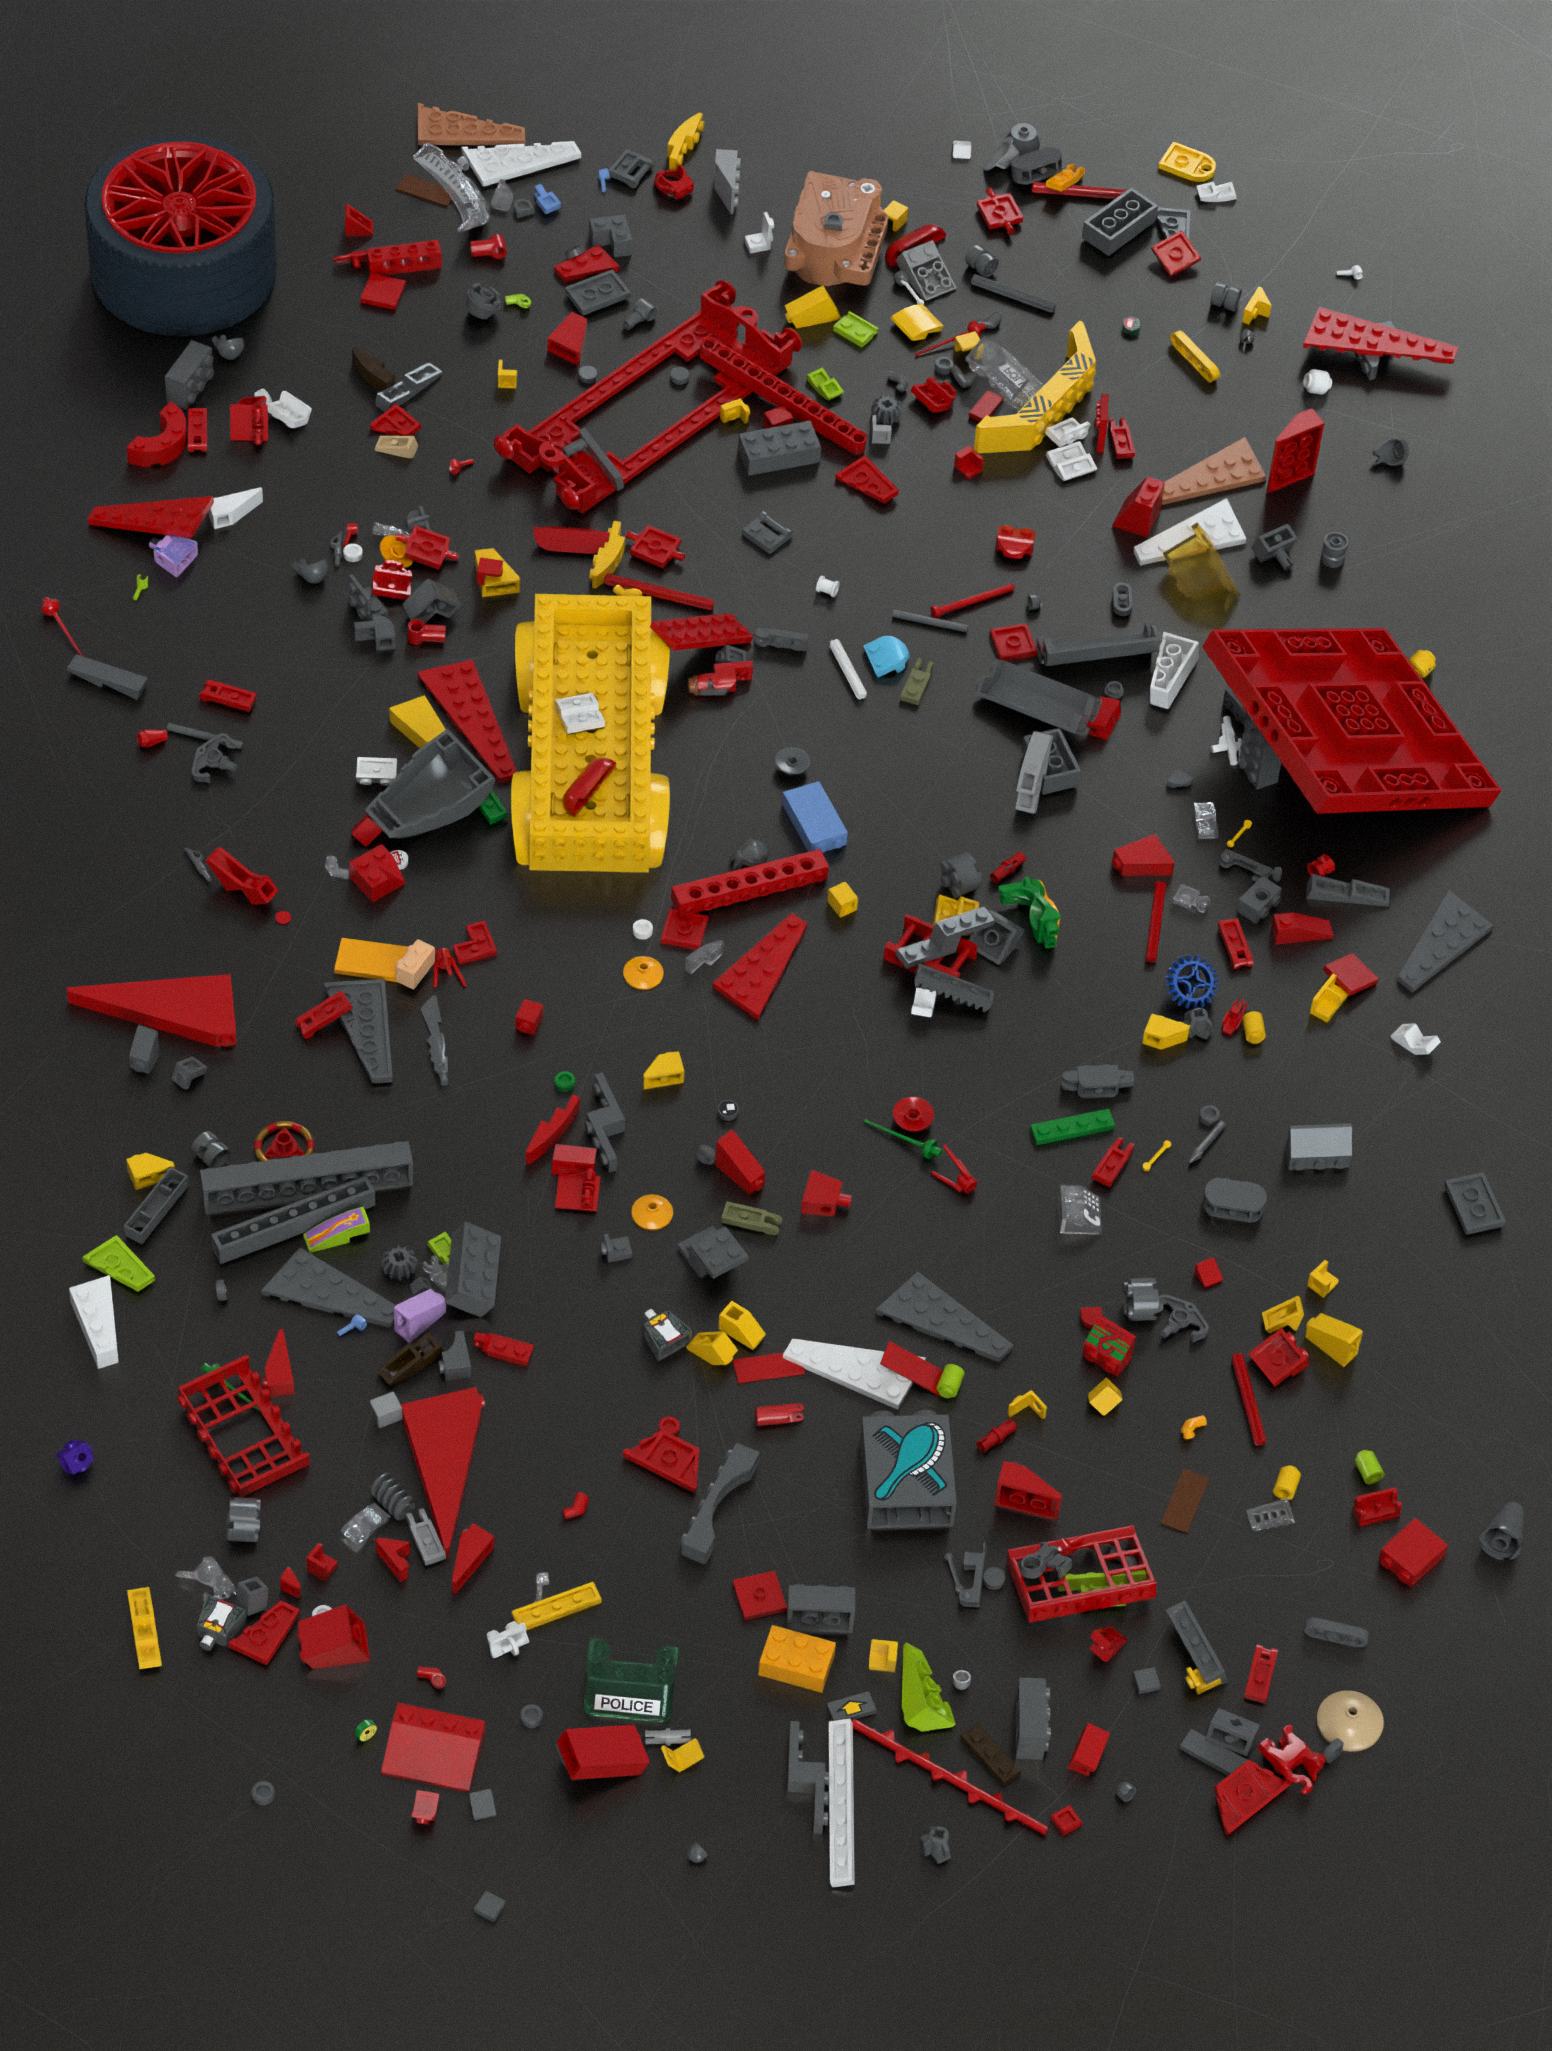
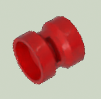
M1326 854L1321 855L1317 858V861H1312L1307 865V871L1310 876L1314 874L1325 877V874H1330L1335 870L1333 860Z

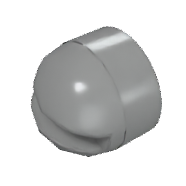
M965 1670L956 1671L953 1675L954 1686L960 1690L969 1687L971 1682L970 1673Z

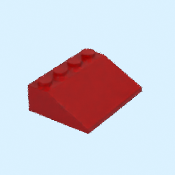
M1312 408L1297 414L1276 438L1266 490L1268 493L1315 474L1324 421Z
M398 1703L391 1725L381 1774L469 1793L486 1734V1721Z

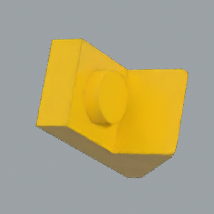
M1261 287L1257 288L1245 307L1243 323L1250 324L1253 318L1256 319L1258 314L1267 318L1270 317L1271 304Z
M1299 1296L1262 1312L1266 1331L1272 1333L1287 1325L1295 1331L1298 1329L1304 1316Z

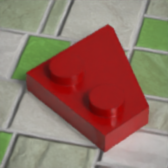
M398 404L393 405L369 424L372 431L392 436H413L421 429V424Z

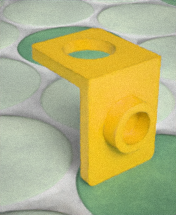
M1032 1390L1023 1396H1017L1009 1404V1417H1012L1027 1406H1030L1041 1419L1046 1417L1047 1406Z
M695 1738L674 1751L666 1746L661 1747L667 1764L678 1772L685 1770L704 1758L700 1744Z

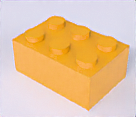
M772 1625L759 1662L758 1675L823 1693L835 1656L836 1642Z

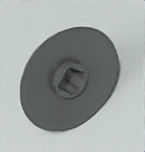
M787 747L777 753L775 763L782 772L793 776L804 772L809 767L810 757L800 748Z

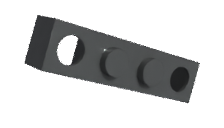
M170 1167L125 1223L124 1235L143 1244L189 1186L188 1175ZM172 1183L179 1184L174 1191L168 1187ZM141 1227L143 1230L139 1232L135 1228Z

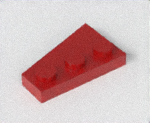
M283 1601L278 1602L264 1613L261 1619L254 1625L244 1629L239 1637L229 1641L228 1647L268 1665L298 1619L300 1609Z

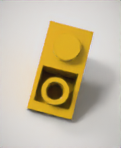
M1151 1014L1144 1031L1142 1044L1162 1050L1185 1042L1189 1036L1190 1025L1165 1018L1164 1016Z
M733 1301L719 1315V1330L724 1331L752 1350L756 1348L766 1335L752 1314Z

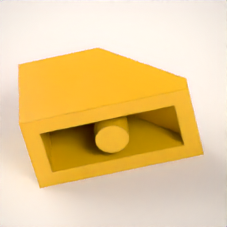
M679 1051L666 1052L657 1056L643 1074V1089L684 1083V1068Z
M149 1153L134 1155L126 1159L127 1171L136 1190L158 1183L170 1167L175 1169L172 1161Z
M724 1331L698 1333L686 1346L689 1351L712 1365H727L733 1360L734 1354L738 1351Z

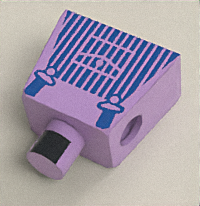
M166 535L162 541L154 537L149 544V547L154 549L155 562L175 577H178L198 555L197 542L185 537Z

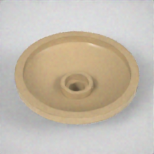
M1339 1691L1329 1695L1323 1700L1317 1713V1726L1323 1738L1329 1744L1336 1738H1339L1344 1742V1751H1361L1371 1747L1380 1738L1384 1726L1383 1715L1378 1705L1368 1696L1356 1691Z

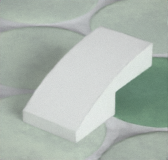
M1213 181L1197 186L1201 201L1223 202L1236 199L1232 182L1215 186Z

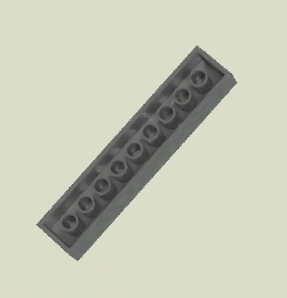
M409 1141L200 1170L205 1214L298 1202L364 1176L368 1177L375 1191L413 1185V1161Z

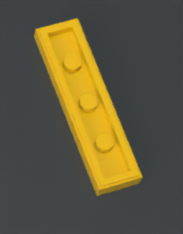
M590 1582L515 1609L511 1615L517 1624L524 1623L527 1628L526 1630L598 1605L602 1603V1599L594 1582Z

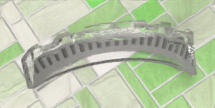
M425 143L413 158L442 185L454 201L462 218V225L457 229L458 232L486 224L490 219V214L487 212L489 207L474 182L462 173V169L457 163L447 159L441 149L430 143Z

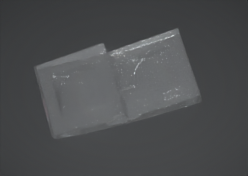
M1214 802L1194 803L1198 839H1218Z
M722 940L714 941L692 952L686 957L685 971L692 974L703 963L711 966L723 955L724 942Z
M373 1503L348 1521L341 1528V1532L353 1543L358 1544L369 1538L374 1529L387 1523L390 1515L376 1503Z

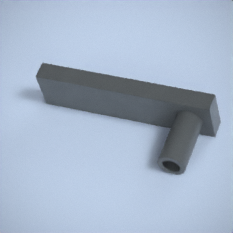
M586 428L578 431L580 439L562 448L564 455L567 457L586 449L617 491L624 488L622 475Z

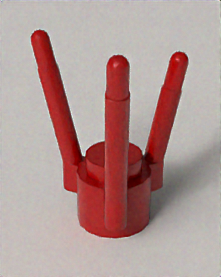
M447 948L438 949L435 952L436 960L433 964V987H437L438 968L447 969L448 974L452 975L451 965L463 987H467L456 965L455 958L451 956L450 950Z
M944 1144V1150L961 1171L956 1178L957 1184L935 1171H931V1174L955 1188L959 1193L962 1191L965 1193L971 1192L977 1186L978 1181L969 1173L961 1160L957 1159L947 1145Z

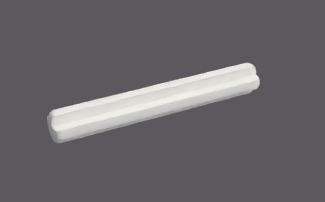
M838 639L831 640L830 648L858 699L865 698L867 692L842 644Z

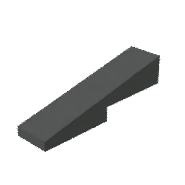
M429 362L404 374L403 381L377 393L375 406L384 412L395 404L401 406L442 376V371Z
M77 654L67 667V671L99 687L105 684L136 700L145 689L147 677Z
M1312 874L1307 882L1306 899L1386 907L1389 905L1390 888L1352 879L1350 883L1314 874Z

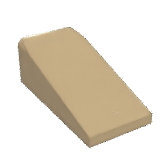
M380 436L375 451L413 458L418 444L415 436Z

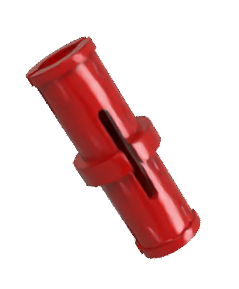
M1018 851L1010 859L1001 862V866L990 873L991 880L998 884L1007 875H1012L1015 869L1026 861L1025 855ZM1011 863L1013 864V865L1010 866L1007 870L1003 871V870H1004L1006 867H1008Z
M1009 1418L997 1428H992L988 1435L976 1442L978 1449L985 1453L997 1443H1002L1006 1436L1017 1430L1016 1423Z

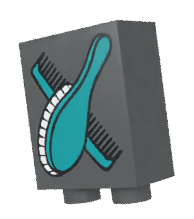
M920 1410L908 1416H894L889 1411H877L870 1416L862 1417L860 1448L867 1529L954 1526L957 1501L949 1415H937L932 1410Z

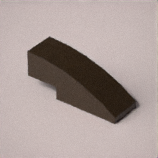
M356 347L352 348V362L360 375L371 386L381 392L396 384V374L385 369V362Z
M428 1332L413 1345L409 1342L376 1370L391 1386L424 1369L441 1357L442 1352L445 1351Z

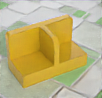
M1335 974L1330 976L1315 995L1310 1010L1312 1015L1325 1022L1330 1020L1348 997V994L1341 987L1335 985L1337 976Z

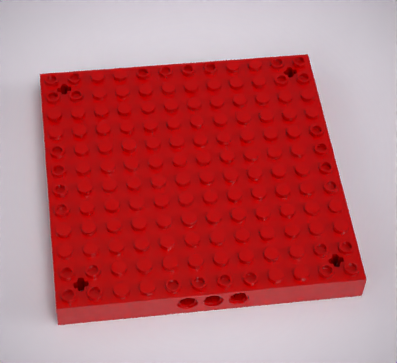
M1386 628L1217 629L1211 631L1202 646L1207 656L1216 666V669L1225 679L1227 685L1245 708V711L1258 727L1264 739L1269 743L1317 814L1491 807L1502 791Z

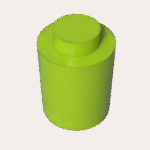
M954 1364L945 1365L937 1385V1391L942 1397L951 1398L957 1395L965 1374L961 1367Z
M1362 1450L1356 1455L1354 1462L1366 1484H1374L1384 1477L1385 1473L1373 1451Z

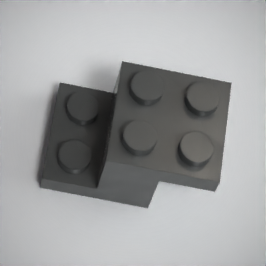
M711 1226L678 1243L677 1249L700 1278L709 1274L714 1279L748 1261V1254L726 1226L719 1230Z

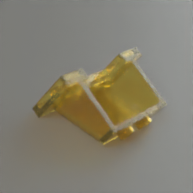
M1198 522L1191 526L1195 533L1194 535L1163 553L1170 566L1167 568L1172 578L1176 577L1178 581L1175 583L1180 593L1184 592L1190 602L1227 590L1234 599L1241 595L1212 540Z

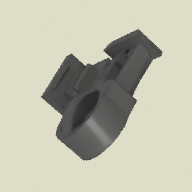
M1046 1542L1040 1543L1041 1548L1034 1555L1029 1553L1021 1561V1574L1026 1578H1038L1046 1570V1565L1049 1568L1051 1567V1569L1056 1568L1059 1578H1062L1072 1568V1559L1058 1554L1057 1547L1053 1545L1050 1547ZM1027 1566H1034L1033 1569H1029V1568H1026V1567H1027Z

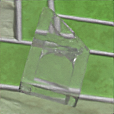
M500 179L491 202V208L509 212L514 195L503 179Z

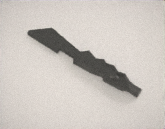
M434 995L420 1010L431 1034L427 1039V1043L431 1047L429 1054L431 1055L430 1060L434 1064V1072L439 1075L441 1085L446 1086L449 1084L447 1076L448 1057H445L444 1034L439 1031L438 1023H441L442 1020L437 996Z

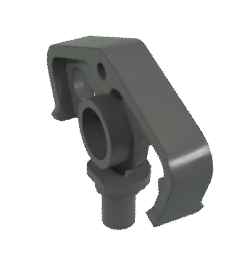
M218 734L196 750L192 767V775L195 781L211 782L210 774L207 772L204 774L199 773L205 766L212 768L219 766L221 770L229 769L236 771L238 765L231 762L228 756H224L218 750V746L222 742L226 743L227 748H232L233 750L236 748L234 741L227 734Z
M1166 1294L1159 1296L1158 1313L1163 1311L1164 1304L1169 1305L1173 1310L1170 1318L1165 1322V1327L1160 1331L1162 1337L1166 1338L1170 1333H1177L1179 1328H1185L1189 1324L1200 1328L1199 1331L1191 1333V1341L1193 1343L1207 1336L1209 1326L1193 1303Z

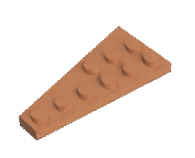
M418 103V145H525L524 127L507 123L500 125L493 123V120L490 119L483 121L477 119V116L456 111L444 112L440 111L438 107L433 106L431 109L424 107V104Z
M1244 437L1165 481L1162 505L1264 482L1266 475Z

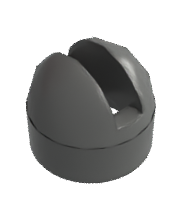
M1242 329L1240 340L1242 343L1246 340V344H1250L1253 342L1256 334L1250 330Z
M1037 594L1028 595L1027 602L1030 610H1035L1042 606L1041 596Z
M1122 1782L1117 1786V1795L1124 1802L1131 1800L1136 1793V1788L1128 1782Z
M696 1842L688 1850L689 1859L695 1863L703 1861L708 1856L705 1850Z

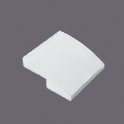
M1081 441L1046 453L1051 466L1063 481L1097 471L1090 453L1086 454Z
M593 693L555 700L558 714L567 734L605 727V720L599 711V703Z

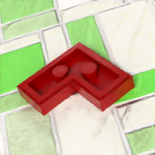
M485 921L466 925L470 941L453 945V952L459 965L497 955V949Z

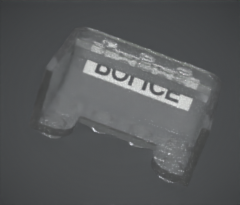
M984 336L965 358L969 363L968 367L983 378L987 377L989 379L988 383L993 388L997 389L998 387L1001 390L999 394L1004 397L1002 400L1018 411L1044 386L1011 353Z

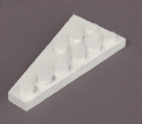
M574 141L552 142L551 145L534 143V146L508 144L496 145L495 148L478 146V149H468V146L462 147L464 157L468 160L470 167L483 187L581 158V152Z
M1226 498L1135 546L1134 554L1139 565H1145L1246 544V537Z
M792 1339L783 1354L784 1359L798 1364L806 1370L897 1410L914 1383L880 1364L884 1351Z

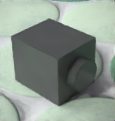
M257 1576L238 1582L236 1604L246 1609L247 1616L267 1610L268 1587Z

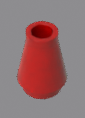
M142 729V731L137 733V740L140 747L149 748L167 741L168 735L165 729Z

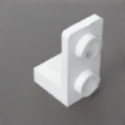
M763 212L762 233L745 236V244L750 253L771 250L774 222L772 218H769L767 212Z

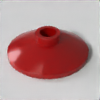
M907 1097L901 1099L894 1106L893 1118L895 1123L902 1129L917 1132L931 1125L934 1119V1110L922 1098Z

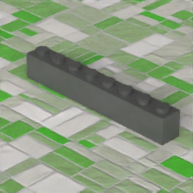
M367 1176L358 1178L211 1234L212 1249L219 1263L223 1264L307 1232L320 1223L344 1212L363 1206L364 1209L375 1206V1190Z

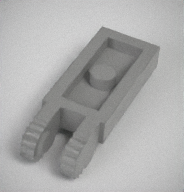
M424 1508L418 1510L421 1522L417 1524L411 1512L407 1513L405 1517L425 1566L446 1559L445 1551Z

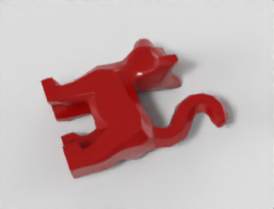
M1289 1724L1282 1729L1284 1735L1278 1739L1280 1746H1283L1281 1749H1276V1744L1267 1738L1259 1743L1258 1750L1273 1765L1276 1772L1283 1775L1291 1783L1303 1784L1304 1787L1301 1789V1793L1306 1795L1312 1791L1313 1783L1308 1777L1295 1775L1291 1771L1298 1765L1303 1764L1311 1779L1315 1782L1317 1780V1773L1322 1770L1326 1757L1311 1751L1304 1741L1292 1733L1293 1727Z

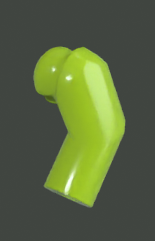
M524 294L505 296L506 305L517 304L522 308H528L531 305L530 298Z

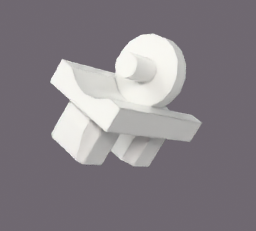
M513 1621L508 1623L505 1627L506 1630L501 1633L495 1630L487 1633L490 1653L493 1658L510 1651L516 1656L519 1654L518 1647L529 1643L526 1633L527 1628L524 1623L517 1624Z

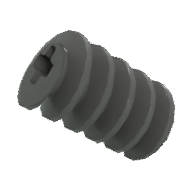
M387 1472L377 1478L371 1485V1495L377 1498V1501L382 1503V1506L388 1509V1512L394 1515L396 1520H403L406 1518L407 1513L413 1512L416 1504L411 1503L413 1497L411 1495L407 1496V1491L405 1489L401 1490L402 1486L396 1484L394 1478L390 1479V1474Z

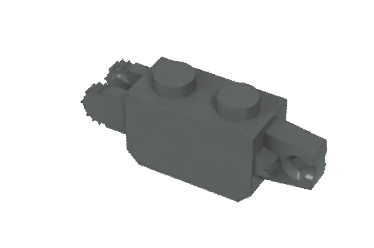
M1118 1065L1077 1066L1075 1071L1063 1072L1061 1078L1063 1080L1060 1086L1062 1090L1077 1091V1095L1081 1098L1115 1097L1118 1094L1119 1088L1134 1085L1133 1071L1118 1070Z

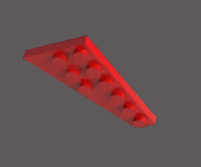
M213 496L100 506L93 509L87 520L89 525L192 538L213 505L214 499Z
M791 913L713 982V988L759 1020L762 1010L766 1007L771 993L774 992L788 961H790L796 946H798L807 929V923L794 913Z

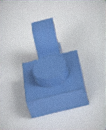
M541 184L535 186L534 189L537 191V193H534L536 203L545 214L561 208V202L552 191L547 193Z

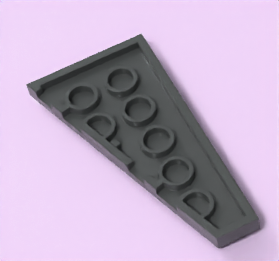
M385 979L325 982L324 989L329 998L342 990L353 1009L340 1016L339 1019L371 1082H393Z

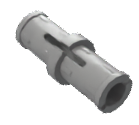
M666 1728V1730L661 1731L645 1730V1737H655L646 1738L645 1743L646 1745L666 1744V1746L685 1744L691 1741V1737L681 1736H690L691 1729L670 1730V1728Z

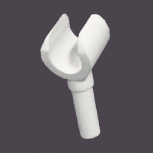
M1355 265L1351 270L1337 271V275H1353L1354 279L1359 280L1363 277V271L1360 266Z

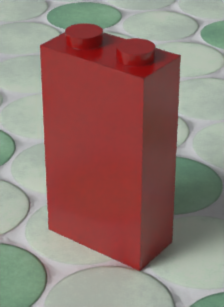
M635 1725L566 1729L557 1741L571 1780L641 1775L650 1763Z

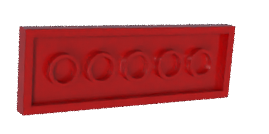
M730 613L652 621L650 628L673 651L751 643L754 637Z

